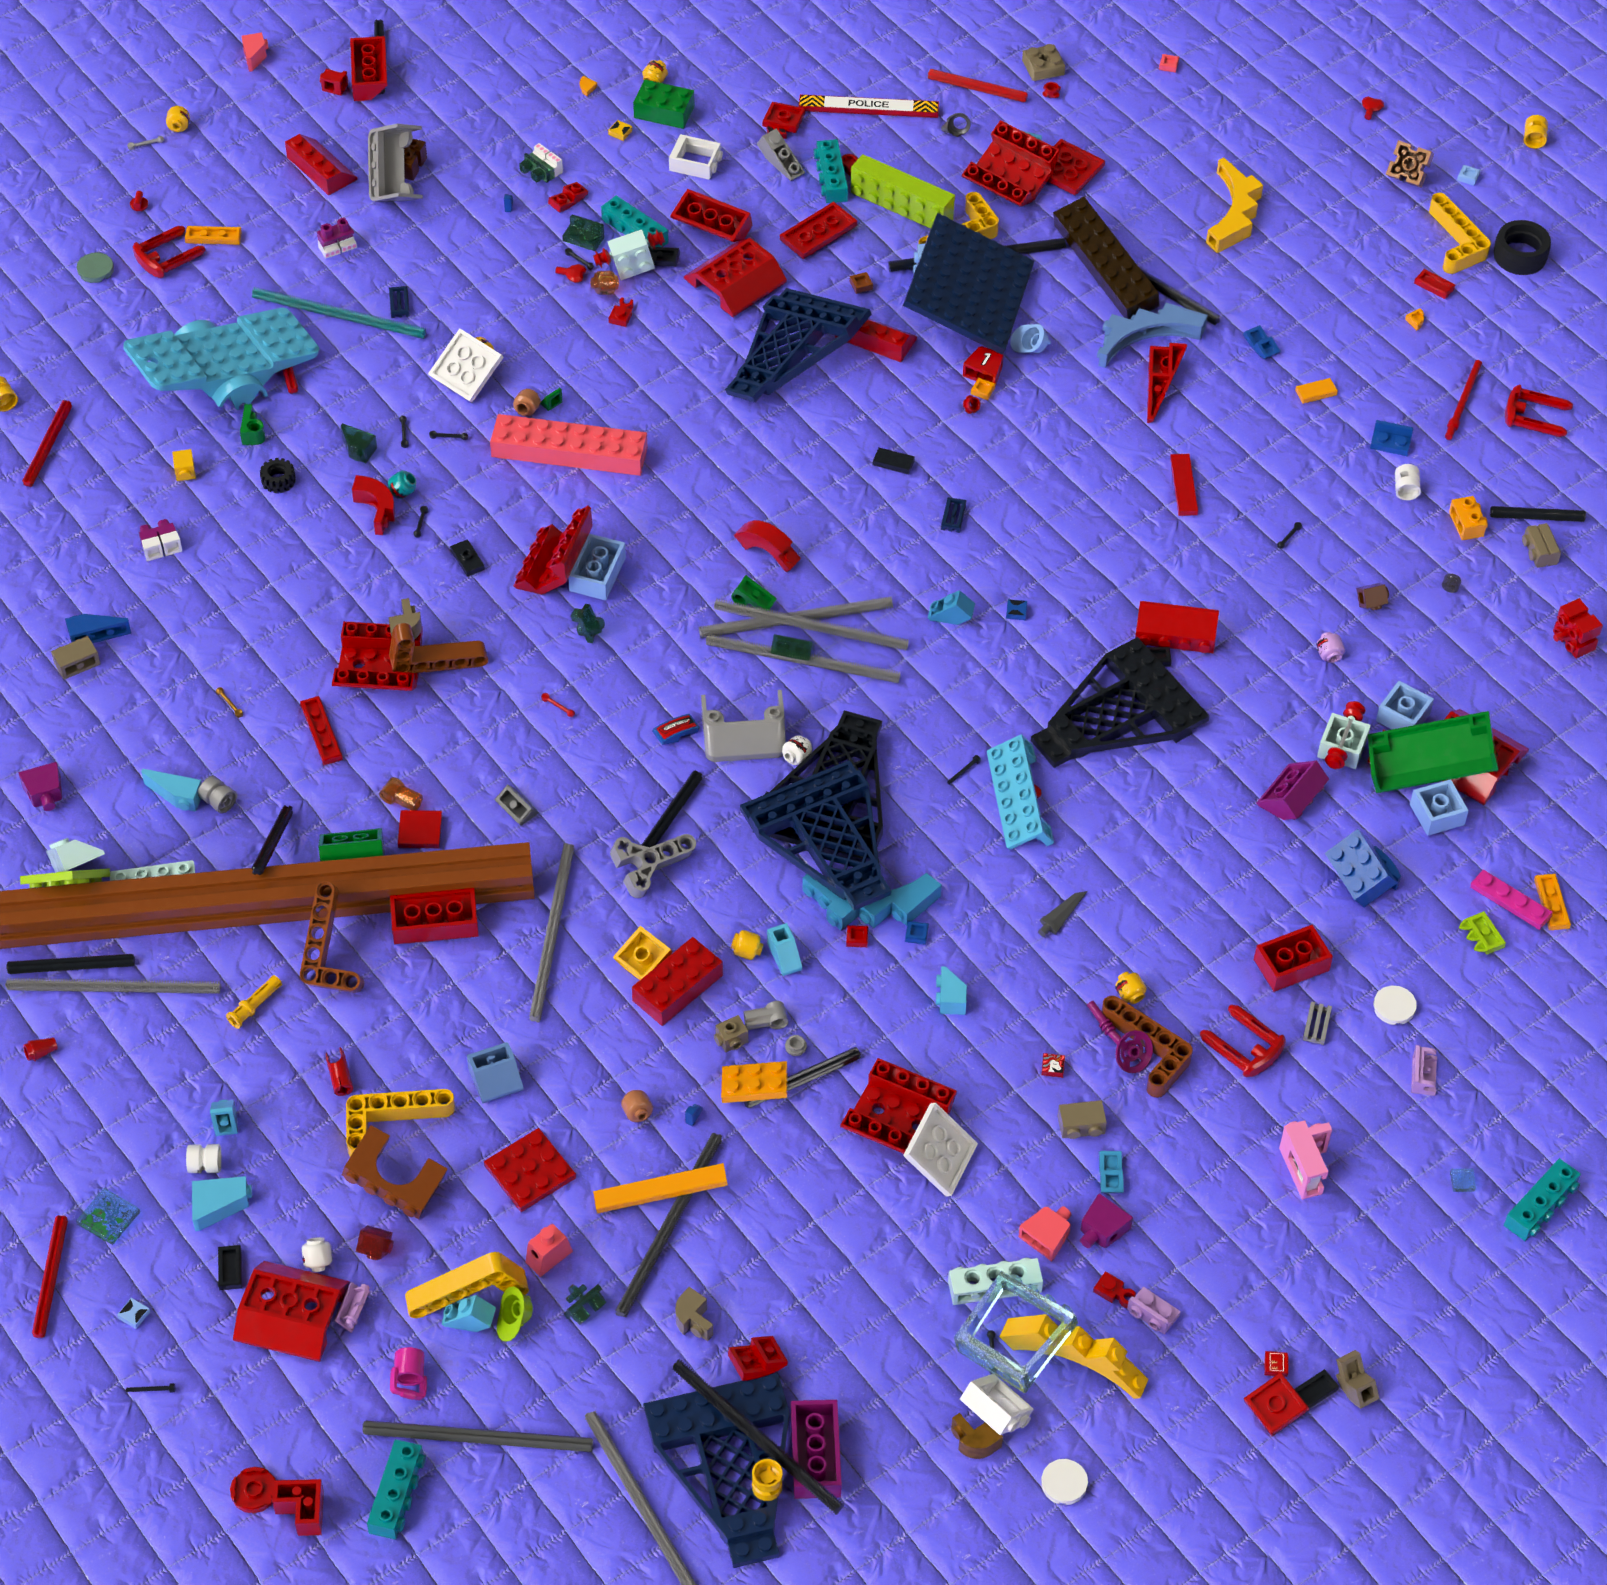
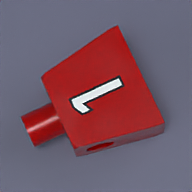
M983 346L978 347L963 363V377L974 381L981 378L995 383L996 387L1003 367L1004 355Z

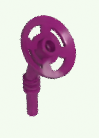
M1094 1000L1089 1002L1087 1006L1100 1023L1099 1027L1117 1045L1115 1055L1119 1067L1128 1073L1142 1071L1149 1064L1153 1053V1046L1149 1036L1142 1031L1133 1030L1121 1037L1115 1031L1116 1027L1113 1026L1111 1020L1104 1016ZM1135 1036L1133 1040L1125 1042L1128 1037ZM1141 1040H1143L1145 1044V1053H1143V1045L1140 1042ZM1138 1058L1141 1060L1136 1066L1130 1067V1062Z

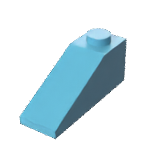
M142 769L141 773L144 784L176 808L191 811L197 810L201 800L198 796V790L202 784L201 780Z

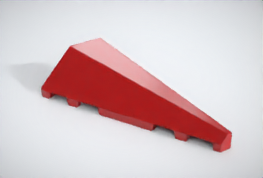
M1169 343V347L1150 346L1147 423L1154 421L1187 349V344Z

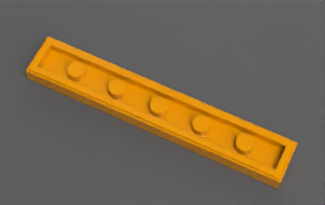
M724 1163L596 1190L593 1193L598 1214L727 1186L728 1183Z

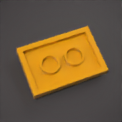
M787 1061L722 1066V1103L787 1098Z

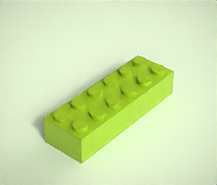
M864 154L851 166L852 194L928 228H931L937 213L953 220L955 194Z

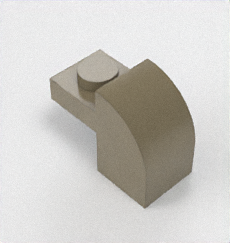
M409 598L401 599L403 615L388 617L391 637L396 625L407 623L411 626L415 639L422 630L420 612H416L415 606L410 605Z
M688 1287L676 1302V1325L683 1335L690 1329L696 1337H702L708 1341L713 1336V1324L702 1317L707 1310V1299L691 1287Z
M1354 1350L1336 1359L1339 1373L1336 1375L1338 1383L1352 1403L1361 1409L1380 1399L1376 1381L1365 1373L1361 1354L1358 1351Z

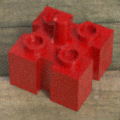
M1580 598L1560 606L1557 616L1558 621H1556L1553 629L1554 640L1556 642L1565 641L1567 651L1572 653L1575 658H1579L1596 649L1598 643L1596 637L1600 635L1603 627L1594 614L1590 615L1588 613L1589 608Z

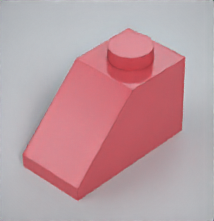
M262 32L241 36L249 72L253 71L267 57L266 50L269 49L267 39L263 38Z

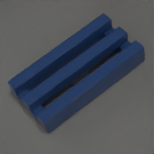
M407 286L389 287L391 318H395V315H398L399 318L402 315L410 317ZM396 291L398 310H394L393 292ZM400 291H404L405 309H402Z
M947 498L941 530L945 531V528H948V531L952 532L954 529L957 533H960L967 500ZM954 503L950 523H946L950 505ZM958 504H962L957 524H954Z

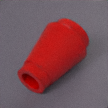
M54 1037L30 1040L27 1044L23 1045L28 1061H36L58 1049Z

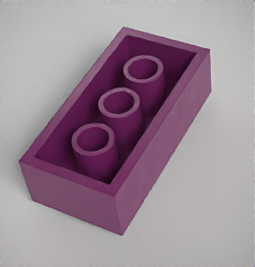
M837 1399L791 1401L793 1461L796 1460L804 1470L806 1469V1472L808 1471V1474L810 1473V1476L813 1475L812 1477H815L814 1479H817L816 1481H819L820 1485L823 1484V1487L825 1486L835 1498L841 1497L842 1482ZM793 1477L794 1499L816 1498L802 1483H799L800 1481Z

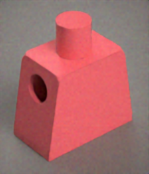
M1064 1206L1057 1212H1054L1049 1207H1044L1020 1225L1018 1237L1052 1262L1070 1234L1071 1224L1067 1220L1071 1217V1212Z
M554 1224L544 1227L539 1234L528 1242L526 1264L539 1277L543 1276L573 1252L567 1237Z

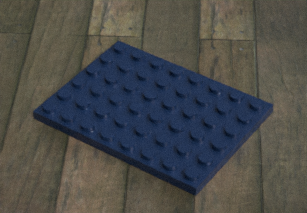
M937 213L902 306L1003 354L1030 277L1034 260Z

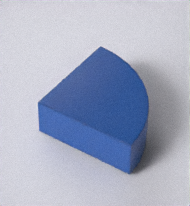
M505 194V212H511L513 196Z
M693 1104V1106L687 1108L685 1111L686 1124L691 1126L695 1124L703 1110L702 1106Z

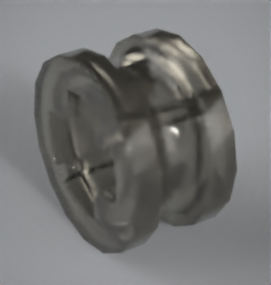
M1446 574L1442 582V588L1450 593L1457 592L1461 584L1460 577L1455 574Z

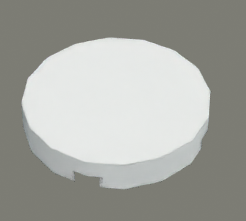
M1392 985L1383 987L1374 998L1373 1006L1376 1015L1388 1024H1405L1413 1018L1416 1012L1414 995L1403 987Z
M1057 1459L1049 1463L1044 1469L1041 1477V1486L1046 1497L1052 1502L1072 1505L1080 1501L1085 1495L1088 1478L1083 1467L1077 1462L1069 1459Z

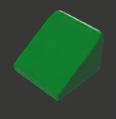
M558 388L547 395L540 404L549 411L562 403V389Z

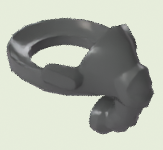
M955 113L947 118V122L942 125L941 130L959 137V135L968 132L971 122L967 115ZM957 117L964 118L967 122L966 127L957 129L953 123L954 119Z

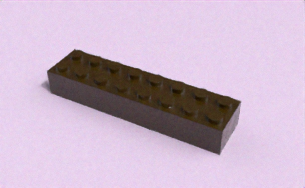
M1085 197L1053 212L1056 229L1063 238L1065 237L1066 242L1124 318L1131 320L1132 315H1136L1139 308L1151 311L1160 306L1158 291Z

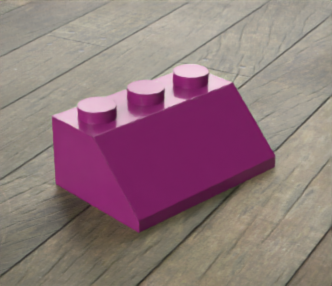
M1317 760L1288 764L1256 803L1259 807L1282 820L1298 819L1303 814V810L1313 802V798L1317 793L1324 789V785L1329 778Z

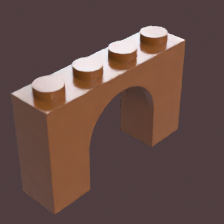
M370 1125L344 1166L342 1176L349 1183L363 1187L367 1193L382 1198L386 1204L400 1208L407 1216L419 1219L444 1179L447 1168L428 1158L418 1176L410 1183L396 1185L387 1182L379 1174L376 1161L386 1147L390 1136Z

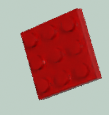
M1060 139L1053 146L1059 149L1060 153L1053 174L1047 182L1076 196L1105 166V160Z
M539 1128L484 1161L486 1169L520 1212H523L576 1179V1173Z

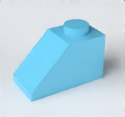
M234 1100L212 1102L210 1114L215 1135L238 1134L237 1111Z

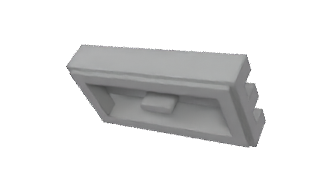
M1311 1001L1303 1036L1304 1041L1324 1045L1332 1006L1323 1007L1324 1004L1320 1003L1318 1006L1315 1005V1002ZM1313 1011H1318L1313 1036L1311 1037L1308 1034ZM1323 1012L1326 1013L1321 1039L1317 1038V1033Z

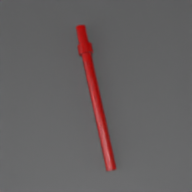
M1475 360L1454 415L1447 424L1448 429L1445 434L1447 440H1451L1454 432L1458 430L1460 417L1482 365L1481 360Z

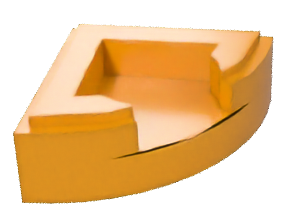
M582 76L580 79V89L585 96H588L597 88V82Z
M1419 308L1407 314L1405 320L1417 331L1423 325L1424 312Z

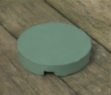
M103 253L87 254L80 258L77 263L78 275L81 276L82 280L90 283L102 282V279H108L114 271L112 259Z

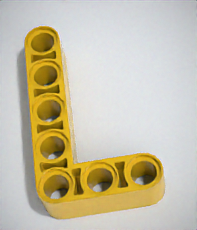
M977 192L968 193L966 195L965 212L971 221L962 224L989 239L995 238L998 235V217L981 194ZM928 235L920 238L918 244H925Z
M1433 194L1429 208L1430 214L1460 244L1446 251L1442 266L1443 270L1446 273L1454 274L1485 261L1490 250V240L1445 194Z
M448 1089L360 1094L349 1097L346 1102V1142L349 1156L351 1157L356 1149L354 1147L358 1146L367 1132L368 1122L449 1117L455 1112L453 1093Z
M488 1253L407 1291L405 1299L408 1314L411 1318L424 1317L491 1285L496 1286L503 1292L508 1287L515 1286L520 1289L522 1294L526 1295L529 1292L525 1270L502 1253Z

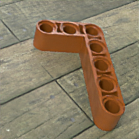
M401 623L393 629L389 657L394 672L422 673L482 667L488 663L487 652L482 641L415 646L409 624Z
M323 881L317 885L300 969V978L310 986L357 993L364 987V980L359 974L325 967L339 891L332 883ZM327 887H331V895L328 897H324V889ZM323 908H327V916L324 918H320V910ZM323 929V936L320 939H316V931ZM318 949L320 951L319 957L316 960H312V952ZM314 970L316 972L315 978L312 981H308L307 974ZM331 974H336L337 979L335 983L329 984L328 977ZM352 977H356V986L350 988L348 985L349 980Z
M1107 996L1103 1001L1102 1013L1107 1019L1111 1020L1117 1030L1124 1034L1133 1030L1150 1032L1146 1034L1151 1039L1153 1053L1162 1058V1060L1148 1076L1147 1092L1152 1097H1162L1190 1065L1193 1052L1192 1046L1116 996ZM1141 1040L1140 1042L1145 1047L1144 1041Z

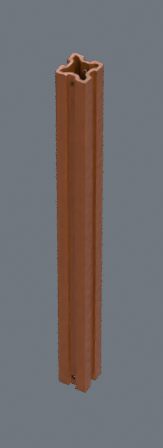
M530 842L266 866L262 875H254L252 868L0 891V949L310 920L317 885L323 881L332 883L339 891L335 918L391 912L390 895L474 888L476 904L535 899ZM327 887L324 889V897H328L331 895V887ZM323 908L320 910V918H324L327 916V908Z

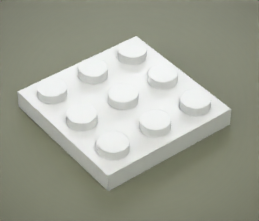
M459 328L428 375L473 403L504 357Z
M931 1103L903 1156L947 1197L952 1196L978 1143L937 1103Z

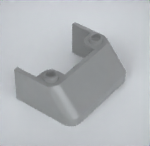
M393 124L370 130L368 134L369 197L372 201H411L423 199V195L414 194L411 184L405 183L404 148L412 143V131L422 130V126Z
M778 690V706L768 707L764 712V720L724 722L721 712L707 710L705 695H701L705 756L708 760L722 762L779 758L783 756L782 747L786 743L782 690Z

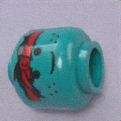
M399 471L389 478L388 489L391 491L392 496L399 499L405 498L415 491L416 478L410 472Z

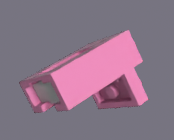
M1305 1120L1301 1122L1293 1121L1284 1126L1279 1149L1302 1200L1323 1194L1324 1186L1321 1178L1322 1180L1327 1179L1328 1170L1321 1157V1153L1327 1152L1332 1132L1329 1122L1324 1124L1317 1123L1309 1128Z

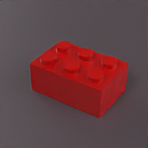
M1313 925L1256 945L1254 955L1255 963L1273 992L1330 971L1333 959L1332 954Z

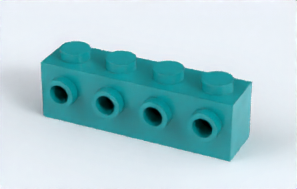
M838 139L817 141L816 149H813L814 159L818 160L816 161L817 172L820 171L818 174L819 184H823L821 186V194L825 196L826 203L847 202L848 186Z
M617 195L601 206L602 220L614 227L618 232L627 235L642 229L645 239L648 240V232L653 235L656 234L657 229L658 233L662 232L665 240L662 243L663 247L669 243L668 229Z
M1559 1158L1507 1214L1503 1226L1524 1241L1530 1236L1535 1237L1541 1229L1540 1225L1544 1221L1547 1223L1552 1218L1554 1209L1556 1207L1560 1209L1567 1200L1566 1196L1569 1193L1574 1194L1579 1188L1580 1183H1578L1581 1173Z
M394 1440L367 1521L369 1534L396 1540L398 1532L403 1531L405 1525V1518L403 1517L405 1511L410 1510L412 1504V1497L410 1496L412 1490H416L419 1482L417 1474L419 1468L423 1469L426 1460L422 1445Z

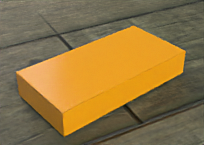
M1331 378L1299 385L1295 389L1302 404L1336 396L1338 392Z

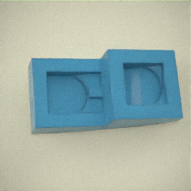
M1099 1151L1101 1193L1124 1192L1122 1151Z

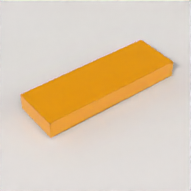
M187 226L185 243L240 245L242 230L241 227Z
M1556 874L1535 875L1534 881L1541 905L1552 911V917L1547 921L1549 931L1570 929L1571 923Z

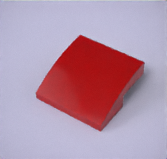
M773 1336L751 1338V1344L748 1346L729 1347L728 1356L742 1381L770 1375L786 1367L788 1364L786 1357Z

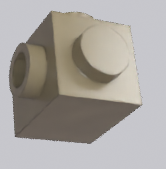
M739 1015L715 1025V1042L718 1046H722L725 1052L737 1050L742 1045L748 1043V1029Z

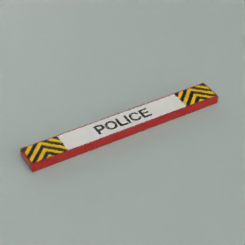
M800 94L799 107L806 108V111L938 118L939 101Z

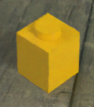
M192 450L173 451L176 480L196 479Z

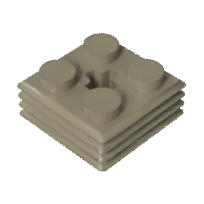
M1047 44L1038 48L1031 47L1028 50L1022 51V61L1033 81L1065 75V64L1054 44Z

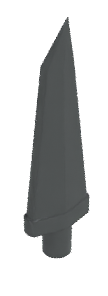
M1087 891L1074 893L1046 916H1043L1040 919L1043 926L1039 929L1038 933L1043 937L1049 931L1056 934Z

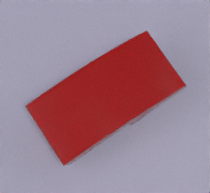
M574 182L564 186L562 193L549 197L548 204L560 213L582 200L588 194V190L578 182Z

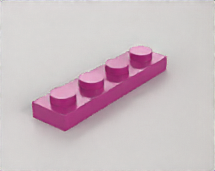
M1482 870L1471 882L1470 888L1539 930L1552 917V911L1485 870Z

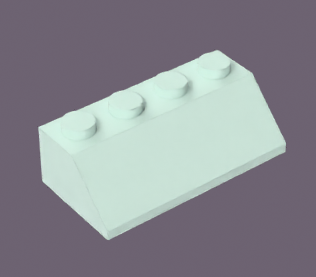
M68 838L49 845L51 849L46 851L55 873L68 871L105 854L99 848L78 840L69 841Z

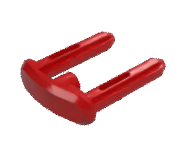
M176 226L140 244L135 242L133 245V253L138 263L148 273L158 278H163L164 273L203 255L206 249L204 246H196L160 264L158 263L160 256L156 251L146 254V252L183 235L185 232L184 226Z
M1520 384L1513 388L1505 407V423L1508 427L1515 425L1557 437L1567 435V430L1562 426L1519 416L1515 412L1524 414L1527 404L1517 401L1518 399L1561 410H1571L1573 404L1569 400L1523 389Z
M1232 1004L1228 1007L1230 1015L1271 1046L1265 1049L1260 1044L1255 1045L1251 1051L1255 1058L1250 1061L1211 1031L1202 1030L1200 1037L1203 1042L1242 1070L1243 1076L1253 1077L1271 1066L1279 1057L1286 1043L1285 1036L1277 1035L1240 1006Z

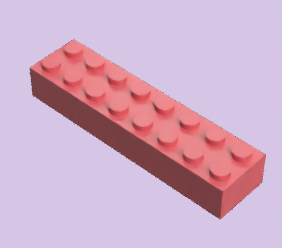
M498 414L490 440L491 457L638 476H641L648 448L647 432Z

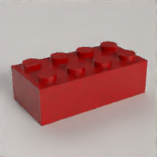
M692 937L632 986V1001L663 1026L723 976V961Z

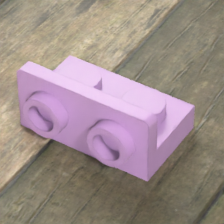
M1142 1287L1135 1297L1132 1296L1129 1299L1127 1307L1132 1316L1142 1319L1148 1323L1150 1328L1160 1331L1164 1335L1180 1316L1181 1312L1145 1287Z

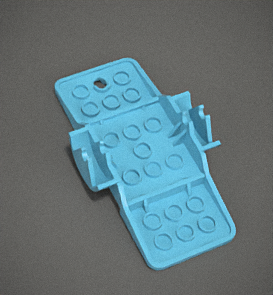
M284 307L239 316L237 323L218 327L208 320H196L186 324L175 334L172 331H165L126 340L123 346L124 351L148 383L156 390L202 389L209 397H212L219 407H223L225 401L229 399L236 410H239V406L242 403L251 404L259 391L264 397H268L263 385L274 373L317 357L319 353V347L295 316Z

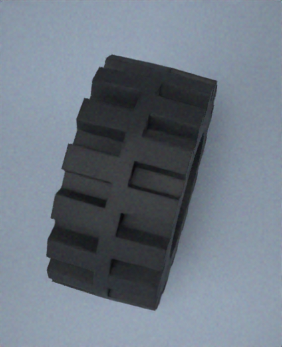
M275 458V460L269 459V462H264V466H261L260 478L264 489H268L269 492L277 493L280 491V493H283V490L288 491L290 490L289 487L292 488L294 486L293 483L296 481L293 464H290L289 460L285 461L284 458H281V460L279 458ZM274 474H284L281 477H271Z

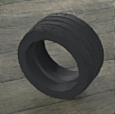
M1514 220L1506 223L1500 228L1494 246L1495 261L1501 268L1512 274L1530 275L1538 272L1544 267L1548 259L1551 247L1549 233L1541 225L1528 220ZM1524 243L1530 245L1536 251L1521 252L1511 248L1508 244Z

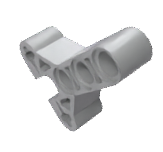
M683 834L649 848L632 843L628 838L621 837L615 841L610 850V855L616 868L627 864H634L638 868V870L628 873L623 882L632 897L642 898L651 885L650 878L653 872L690 857L696 847V840L692 835ZM681 844H686L689 849L683 848ZM663 851L669 852L671 856H666ZM645 858L651 859L653 863L646 862Z

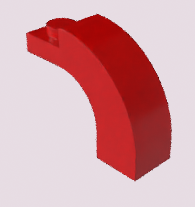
M356 475L352 487L353 502L369 504L377 509L374 518L375 535H383L384 529L388 528L389 521L395 522L392 493L382 482L371 477Z
M759 520L749 521L734 534L745 550L751 547H760L769 552L785 572L790 571L801 559L790 546L793 541L780 529L767 522Z

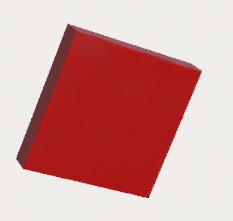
M772 102L763 119L762 126L781 128L788 132L796 133L804 118L806 108Z
M401 810L398 848H440L442 811Z
M1281 1372L1244 1398V1402L1271 1436L1309 1411V1407Z

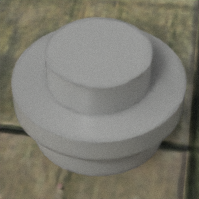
M793 1035L786 1041L785 1049L792 1056H800L806 1051L807 1043L801 1036Z

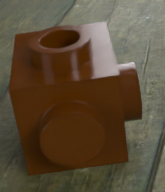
M1376 583L1356 588L1359 607L1377 610L1381 609L1382 605L1388 604L1389 590L1385 584Z

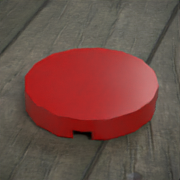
M245 1468L232 1480L230 1486L231 1499L235 1506L243 1512H262L272 1505L273 1483L276 1479L265 1468Z

